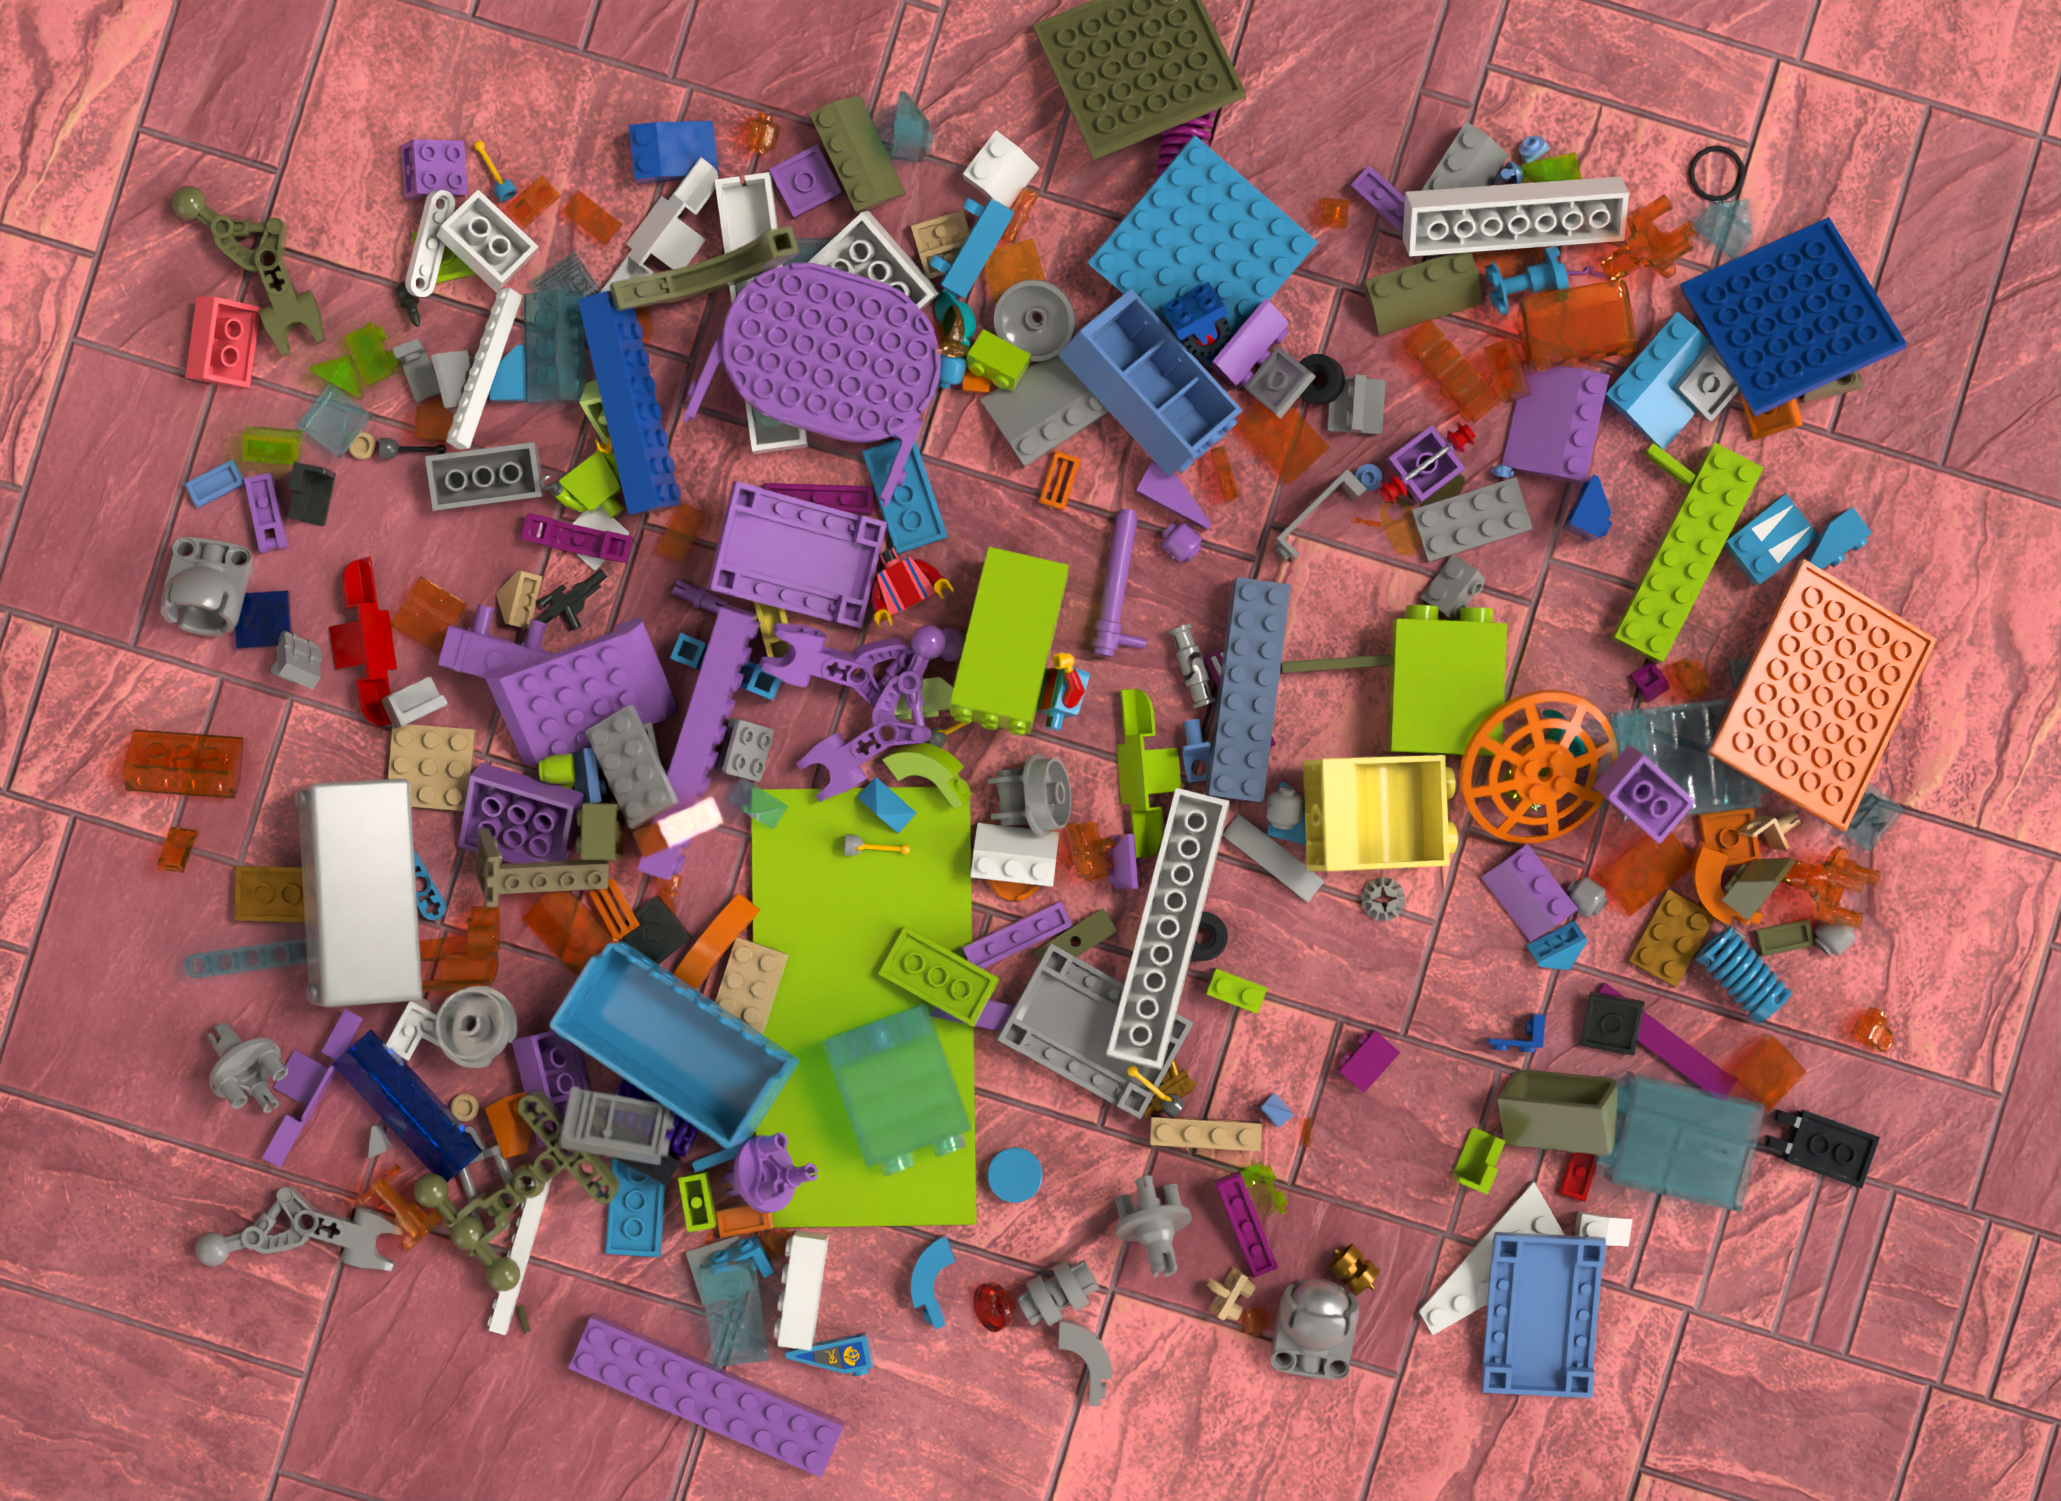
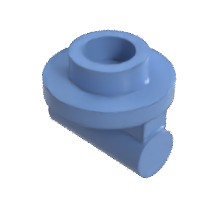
M1513 161L1507 162L1505 169L1495 177L1494 185H1504L1508 182L1509 184H1521L1523 171Z
M1364 464L1357 469L1356 473H1353L1367 488L1365 491L1377 489L1380 486L1379 482H1382V473L1373 464Z

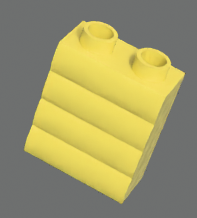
M1445 755L1303 761L1307 871L1450 866L1449 854H1453L1456 851L1458 834L1455 824L1448 821L1447 799H1451L1454 796L1456 781L1452 768L1446 767Z

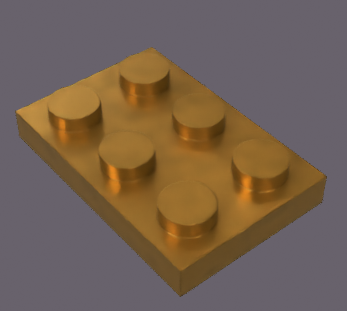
M236 866L234 921L305 922L302 867Z
M1666 889L1627 961L1677 987L1715 917L1709 911Z

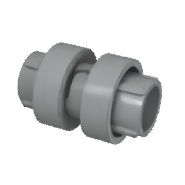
M1065 1260L1052 1267L1055 1276L1045 1281L1041 1275H1038L1026 1282L1028 1291L1019 1295L1017 1300L1032 1326L1044 1319L1051 1326L1064 1318L1061 1310L1069 1305H1072L1074 1310L1078 1311L1090 1304L1087 1295L1100 1288L1085 1260L1072 1267Z

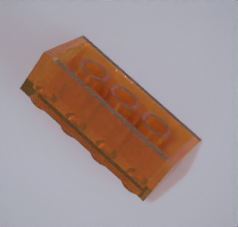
M134 729L122 766L126 791L235 799L241 780L243 737Z

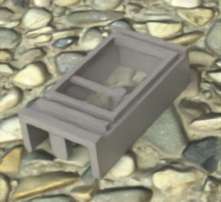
M572 1086L561 1136V1148L660 1165L661 1156H667L670 1140L665 1139L666 1130L672 1131L675 1114H671L670 1108L661 1103L586 1091Z

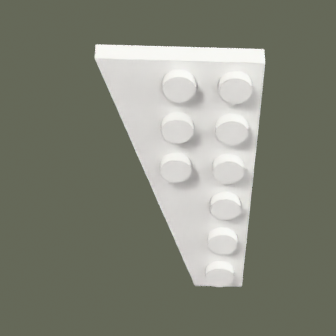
M1534 1181L1531 1182L1526 1191L1518 1200H1515L1510 1209L1491 1227L1469 1252L1470 1254L1452 1271L1453 1273L1418 1310L1432 1335L1487 1305L1492 1240L1495 1232L1565 1235Z

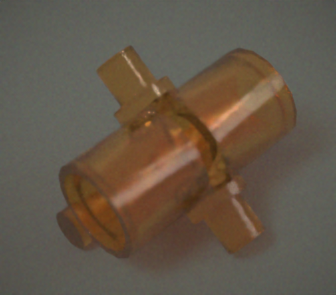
M1084 822L1078 825L1076 823L1066 824L1065 827L1072 850V855L1068 856L1066 860L1069 866H1076L1078 878L1084 877L1086 882H1094L1108 877L1110 874L1105 854L1108 852V849L1115 846L1113 838H1100L1096 822Z

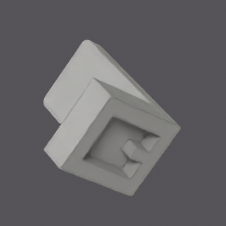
M415 339L392 348L396 359L403 366L417 402L441 394L437 377L424 343L421 340Z

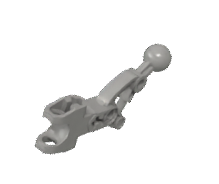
M287 1185L277 1192V1200L268 1212L263 1211L256 1222L247 1227L243 1232L226 1237L217 1232L203 1234L196 1242L195 1255L202 1264L213 1267L224 1263L230 1252L248 1248L262 1254L276 1253L304 1245L313 1237L343 1246L344 1250L340 1260L344 1263L359 1268L392 1271L395 1262L378 1253L375 1247L376 1239L381 1233L403 1235L407 1226L396 1222L383 1213L363 1207L356 1208L353 1220L317 1209L294 1186ZM284 1209L291 1220L290 1229L277 1235H269L268 1233L277 1223L276 1217ZM303 1214H309L314 1218L312 1228H307L302 1224ZM334 1223L337 1224L336 1228L340 1230L335 1235H332V1229L323 1227L318 1231L321 1224L331 1226Z

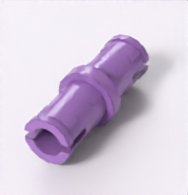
M680 579L676 582L677 587L674 586L672 592L673 596L692 603L693 607L697 609L704 608L717 615L719 614L720 607L729 604V601L707 593V589L703 587L698 589Z

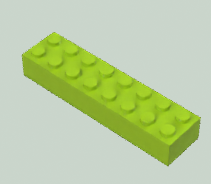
M1713 443L1708 447L1695 472L1697 477L1689 484L1610 637L1611 640L1658 664L1665 661L1764 467L1717 443Z

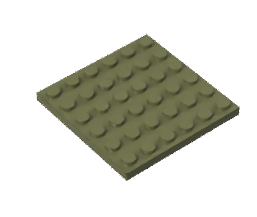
M1091 0L1033 24L1035 34L1093 160L1246 98V92L1202 0Z

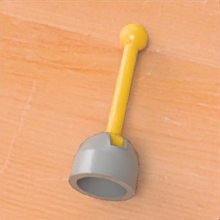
M845 834L844 856H856L863 849L896 851L903 855H907L910 852V847L907 844H902L901 846L865 844L859 836Z

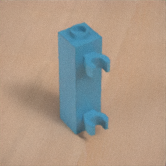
M969 197L966 199L963 208L978 216L951 263L934 254L929 263L932 267L945 273L940 281L941 285L945 287L943 292L948 294L946 292L948 290L955 299L959 295L966 298L1015 214L1012 209L989 197L985 206Z

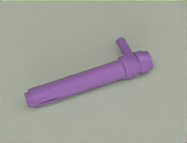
M1121 508L1120 513L1116 515L1098 620L1094 622L1095 638L1091 639L1090 645L1093 647V654L1113 657L1114 651L1118 649V644L1141 649L1146 647V638L1121 634L1122 625L1119 623L1138 521L1136 511Z

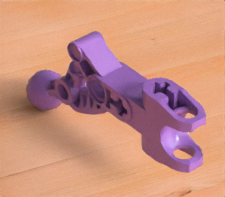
M775 623L772 631H774L775 636L791 644L790 650L782 657H762L759 665L762 670L780 678L786 683L799 687H807L812 675L853 687L870 706L875 708L879 697L889 681L908 670L915 652L912 649L911 642L895 638L860 646L851 654L823 646L827 635L818 629L801 624ZM954 627L942 629L946 639V646L939 658L947 662L960 659L966 640L965 634ZM887 659H894L886 669L887 674L877 684L873 677L874 665ZM861 668L858 674L850 675L854 669Z
M924 625L914 632L911 644L915 654L908 670L900 676L892 678L883 690L872 714L873 726L871 729L847 744L840 733L837 732L815 745L803 759L796 763L800 770L815 763L823 764L829 769L831 775L830 783L816 795L819 802L836 794L849 791L865 781L867 777L860 765L892 745L924 743L931 738V729L925 725L921 706H924L921 689L924 685L922 676L929 661L939 657L945 650V635L938 627ZM904 693L907 708L912 711L914 724L902 722L895 717V708L899 698ZM885 725L892 726L895 731V736L892 740H887L883 737L882 730ZM873 739L877 740L878 743L868 748L869 753L860 750L863 746L862 741L867 743Z

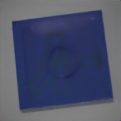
M290 591L245 593L238 624L235 627L236 648L278 646L279 638L283 631L292 633Z

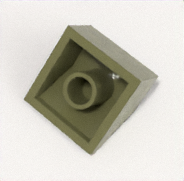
M1792 858L1754 859L1748 867L1743 864L1724 889L1728 893L1722 901L1746 920H1749L1779 885L1796 861Z

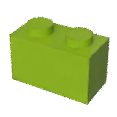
M983 329L967 354V368L977 376H984L990 379L997 387L1013 392L1029 367L1031 354Z
M1214 968L1205 993L1258 1014L1268 988Z
M708 1170L680 1175L678 1181L687 1231L693 1232L715 1228L717 1219Z

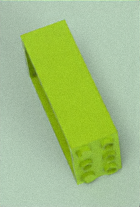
M988 546L950 702V716L955 717V721L970 724L971 721L982 723V727L990 730H997L1000 727L1009 729L1008 732L1013 735L1024 736L1025 733L1031 735L1068 581L1069 565Z

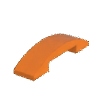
M738 893L697 940L673 975L697 990L710 974L709 971L741 931L748 927L760 912V909L741 893Z

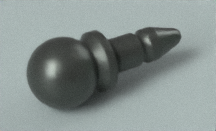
M402 281L395 288L396 297L400 300L401 307L406 308L410 321L416 327H419L420 314L417 308L419 298L412 296L406 289L405 281Z

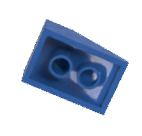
M713 121L651 122L629 125L634 177L638 185L684 180L700 157L710 163L717 170L719 176Z

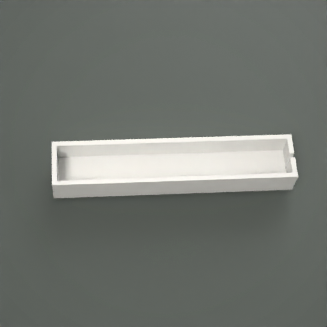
M769 172L745 175L747 186H742L739 176L715 180L725 254L750 243L765 231L778 229L772 180ZM755 277L729 286L732 303L739 292ZM745 401L751 447L754 454L808 447L806 430L784 423L775 427H766L756 420L753 407Z

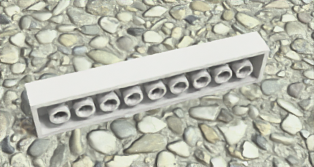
M1179 788L1175 789L1107 1051L1108 1057L1162 1070L1230 803L1227 800Z

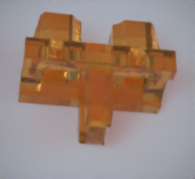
M541 175L513 200L506 209L526 229L557 201L561 195ZM528 200L532 203V207L528 204Z

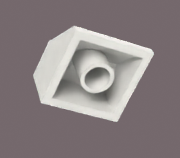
M996 130L964 171L963 179L986 197H991L1010 208L1040 168L1018 146Z

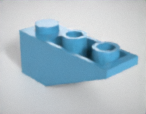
M1854 507L1846 509L1825 524L1807 558L1808 562L1821 570L1829 564L1834 567L1846 559L1844 553L1852 548L1854 551H1857L1868 543L1866 537L1872 534V532Z

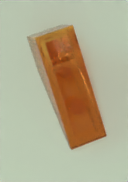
M711 797L638 828L633 832V835L643 858L720 825L724 821L714 798Z

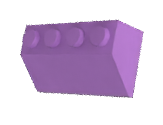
M554 1030L512 1041L525 1094L531 1090L542 1091L566 1117L572 1086L590 1091L580 1048L571 1041L561 1038ZM533 1101L529 1105L531 1108L536 1107L538 1104L535 1101ZM543 1111L538 1118L541 1119L546 1112ZM546 1120L547 1129L557 1131L555 1122ZM591 1125L590 1133L596 1132L594 1126ZM534 1131L538 1147L546 1146Z

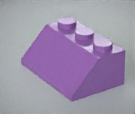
M1265 298L1212 361L1211 369L1233 388H1236L1239 383L1244 386L1254 375L1250 371L1256 363L1262 365L1270 356L1271 352L1268 351L1270 346L1274 342L1279 345L1289 332L1286 330L1289 322Z
M1522 844L1481 876V879L1530 942L1551 930L1578 910L1528 844Z

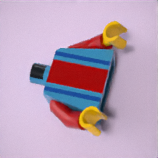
M1069 653L1053 655L1055 667L1046 669L1036 710L1038 713L1047 715L1045 728L1056 732L1061 731L1064 718L1078 715L1090 676L1089 672L1072 667L1074 658Z

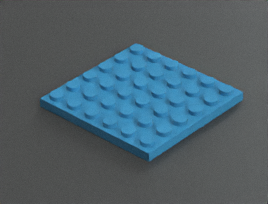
M1193 135L1089 258L1087 263L1123 294L1132 288L1179 341L1180 339L1164 317L1160 308L1167 305L1172 299L1180 298L1191 292L1194 287L1209 282L1229 312L1225 317L1230 324L1231 335H1226L1230 341L1265 298L1270 300L1318 242L1198 137ZM1216 348L1217 354L1212 356L1208 352V357H1202L1200 354L1198 358L1210 367L1212 361L1221 351L1219 348Z

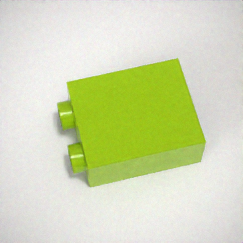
M1406 605L1405 619L1391 621L1390 656H1392V665L1389 670L1386 752L1463 755L1472 734L1481 722L1496 708L1504 704L1507 623H1493L1492 608L1461 607L1460 621L1438 620V606ZM1503 721L1488 735V737L1500 744L1503 743ZM1483 746L1480 747L1477 756L1494 757L1495 755Z

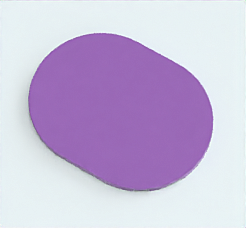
M791 263L790 265L769 269L755 277L734 299L725 319L722 332V354L727 373L734 387L747 403L761 414L775 421L839 440L871 442L885 439L901 432L916 421L924 412L936 391L939 381L941 356L934 329L925 313L911 301V298L898 289L882 282L820 264Z

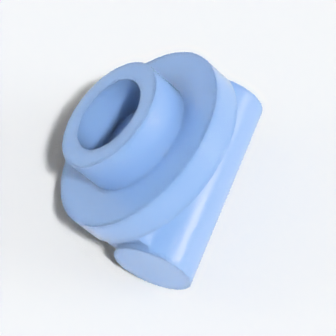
M1529 136L1523 140L1519 147L1521 158L1527 166L1550 150L1548 144L1541 136Z

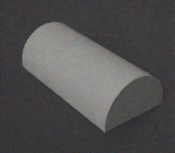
M535 442L425 456L433 511L543 496V488L540 486L542 469Z

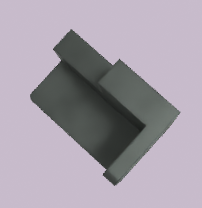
M294 462L288 489L293 490L288 518L325 526L336 473L327 468Z

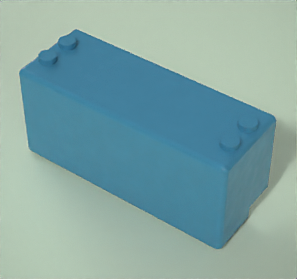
M624 941L609 943L601 955L591 957L550 1023L551 1028L561 1038L571 1041L716 1139L715 1141L719 1145L727 1149L752 1138L799 1063L796 1056Z

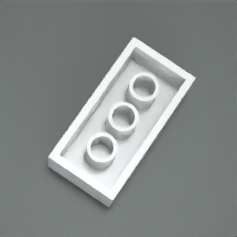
M796 1230L794 1235L789 1236L787 1240L785 1256H790V1262L785 1264L782 1274V1283L786 1284V1291H782L779 1296L778 1311L783 1312L782 1318H778L774 1331V1338L779 1339L778 1346L810 1351L812 1349L829 1234Z

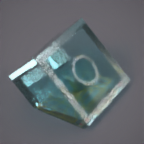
M899 91L895 106L890 159L922 163L924 155H929L930 148H932L934 131H929V120L905 91Z

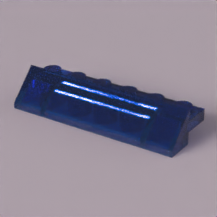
M372 1029L332 1063L433 1174L443 1177L446 1183L458 1175L461 1170L482 1153L483 1150L464 1131L466 1127L392 1047L389 1049Z

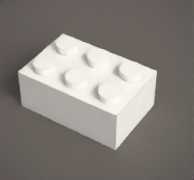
M479 190L440 226L436 235L496 293L534 257L539 247Z

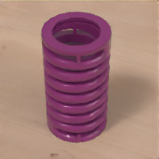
M1215 110L1162 132L1161 149L1158 151L1159 159L1156 161L1157 169L1154 171L1155 179L1175 158L1172 155L1176 156L1193 135L1209 147V143L1206 141L1210 140L1211 133L1206 130L1213 127L1211 118L1215 116Z

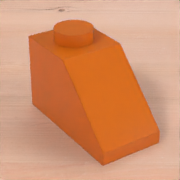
M525 1092L504 1097L485 1108L504 1159L522 1155L528 1151L532 1128L518 1111L519 1101L526 1095Z

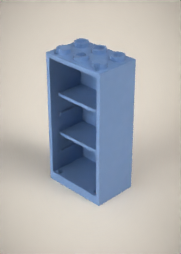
M1132 288L1082 328L1058 355L1168 477L1177 470L1182 474L1196 459L1204 455L1213 444L1215 445L1238 423L1235 418L1243 411Z

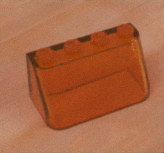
M1617 279L1531 295L1519 303L1516 327L1528 371H1546L1555 366H1573L1582 361H1600L1605 357L1614 355L1626 356L1636 352L1637 340L1627 283L1624 280Z

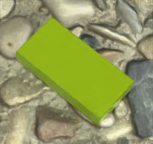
M1654 443L1650 444L1643 452L1644 456L1684 486L1691 484L1697 477Z

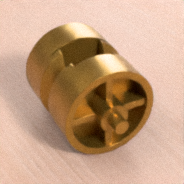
M1353 1243L1344 1250L1339 1251L1336 1248L1333 1251L1336 1256L1328 1269L1338 1279H1345V1286L1355 1296L1362 1293L1368 1287L1371 1290L1375 1289L1372 1283L1381 1270L1371 1260H1364V1254Z

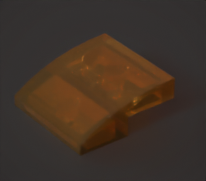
M420 576L407 595L405 603L391 622V627L438 654L443 647L449 625H456L467 604Z

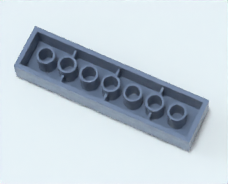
M1240 577L1232 580L1205 795L1263 803L1291 589L1290 584Z

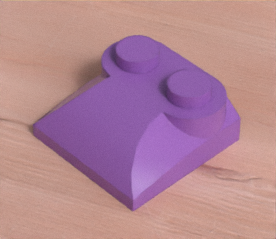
M1134 834L1111 835V841H1106L1107 857H1112L1113 868H1108L1109 885L1114 884L1115 890L1138 889Z

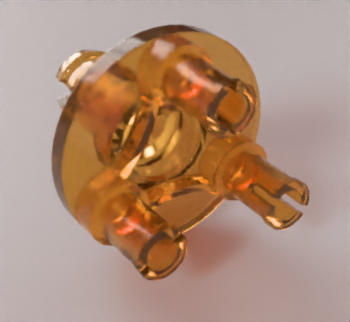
M1663 194L1647 206H1640L1627 214V223L1631 235H1629L1624 246L1601 261V267L1611 281H1619L1620 278L1629 275L1638 268L1653 267L1658 274L1668 279L1676 274L1675 261L1694 250L1690 239L1697 236L1698 232L1696 229L1693 230L1695 226L1690 220H1687L1670 233L1668 231L1665 233L1660 231L1653 224V220L1673 208L1666 195Z
M1839 846L1831 851L1825 862L1810 864L1794 859L1796 862L1782 879L1781 883L1805 890L1813 899V916L1815 920L1830 924L1840 923L1858 930L1863 922L1864 914L1841 907L1842 895L1845 888L1860 894L1864 890L1861 886L1865 887L1867 884L1875 888L1879 883L1881 871L1858 865L1857 861L1849 859L1848 850Z

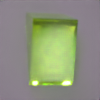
M350 355L318 363L310 367L309 371L362 400L364 392L354 358Z

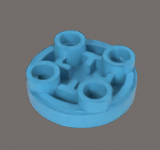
M1020 1147L1006 1148L997 1153L990 1162L988 1182L992 1191L1002 1200L1012 1203L1023 1202L1034 1196L1040 1188L1042 1167L1037 1157L1030 1151Z

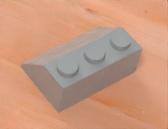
M1466 121L1421 191L1490 186L1509 155L1490 136Z

